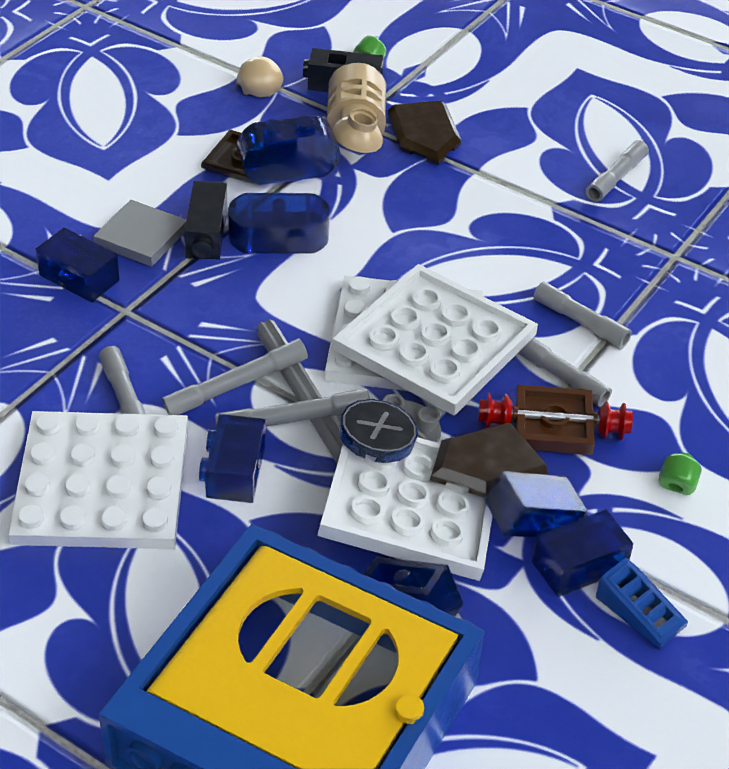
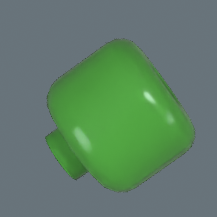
M367 35L356 45L353 52L384 55L385 57L386 47L377 37Z
M688 453L670 454L663 462L658 481L665 489L683 495H690L697 488L702 468L694 457Z

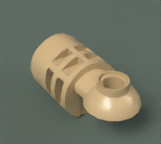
M364 63L344 65L337 69L329 80L327 130L336 142L349 150L361 153L376 152L382 147V135L386 125L385 79L380 72L370 65Z

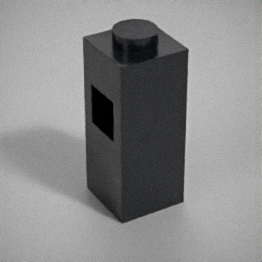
M312 48L310 59L304 60L303 77L308 78V90L328 92L330 78L337 69L344 65L364 63L374 67L383 75L384 55Z
M193 182L185 226L186 258L220 260L228 210L227 183Z

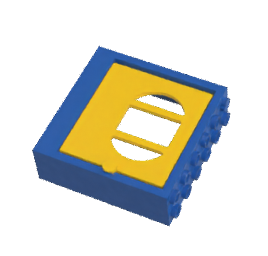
M251 523L100 711L99 721L106 767L110 769H377L406 723L407 726L380 769H425L477 684L485 630L475 626L466 619H459L439 610L427 601L418 600L402 593L388 583L378 582L357 572L348 565H341L320 555L311 548L302 547L282 538L274 531H267ZM275 597L293 604L292 609L252 662H246L240 651L238 639L241 627L248 615L259 605ZM308 612L361 636L319 698H314L265 674V671ZM376 644L397 653V670L391 682L382 692L362 703L349 706H335ZM439 673L438 677L432 684L423 700H421L422 696L424 695L425 691L434 679L435 675Z

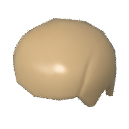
M264 56L252 57L241 64L236 86H241L244 95L270 97L281 88L283 75L281 69L271 59Z

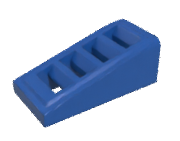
M624 558L600 578L596 598L657 648H662L687 627V619L629 559ZM633 595L637 597L634 602L630 599ZM649 606L652 610L645 615L642 611ZM661 617L664 618L666 622L657 628L654 623Z

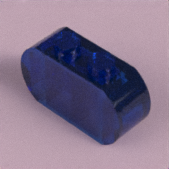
M300 116L291 119H270L264 122H255L243 130L237 143L245 174L251 181L259 185L325 177L336 167L340 158V149L332 128L320 116Z
M244 193L234 198L229 204V241L234 248L243 253H316L323 249L329 241L330 207L322 197L316 194Z

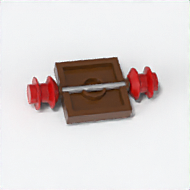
M517 384L516 406H513V409L512 401L508 394H505L501 401H495L492 399L490 392H488L487 400L480 399L478 422H484L485 428H488L491 423H511L513 417V422H516V430L535 451L593 455L595 446L594 428H597L602 439H606L609 432L617 433L620 441H623L625 433L631 434L633 412L626 411L625 403H622L619 410H612L606 401L599 408L598 412H593L592 390Z

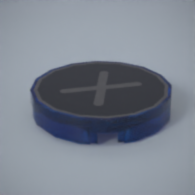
M366 399L358 400L348 405L343 411L340 418L339 437L344 446L355 455L364 459L366 455L376 457L375 462L389 463L400 461L410 455L418 438V428L412 416L401 407L383 400Z

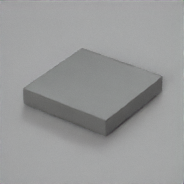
M130 200L93 236L94 245L152 267L185 233L187 220Z

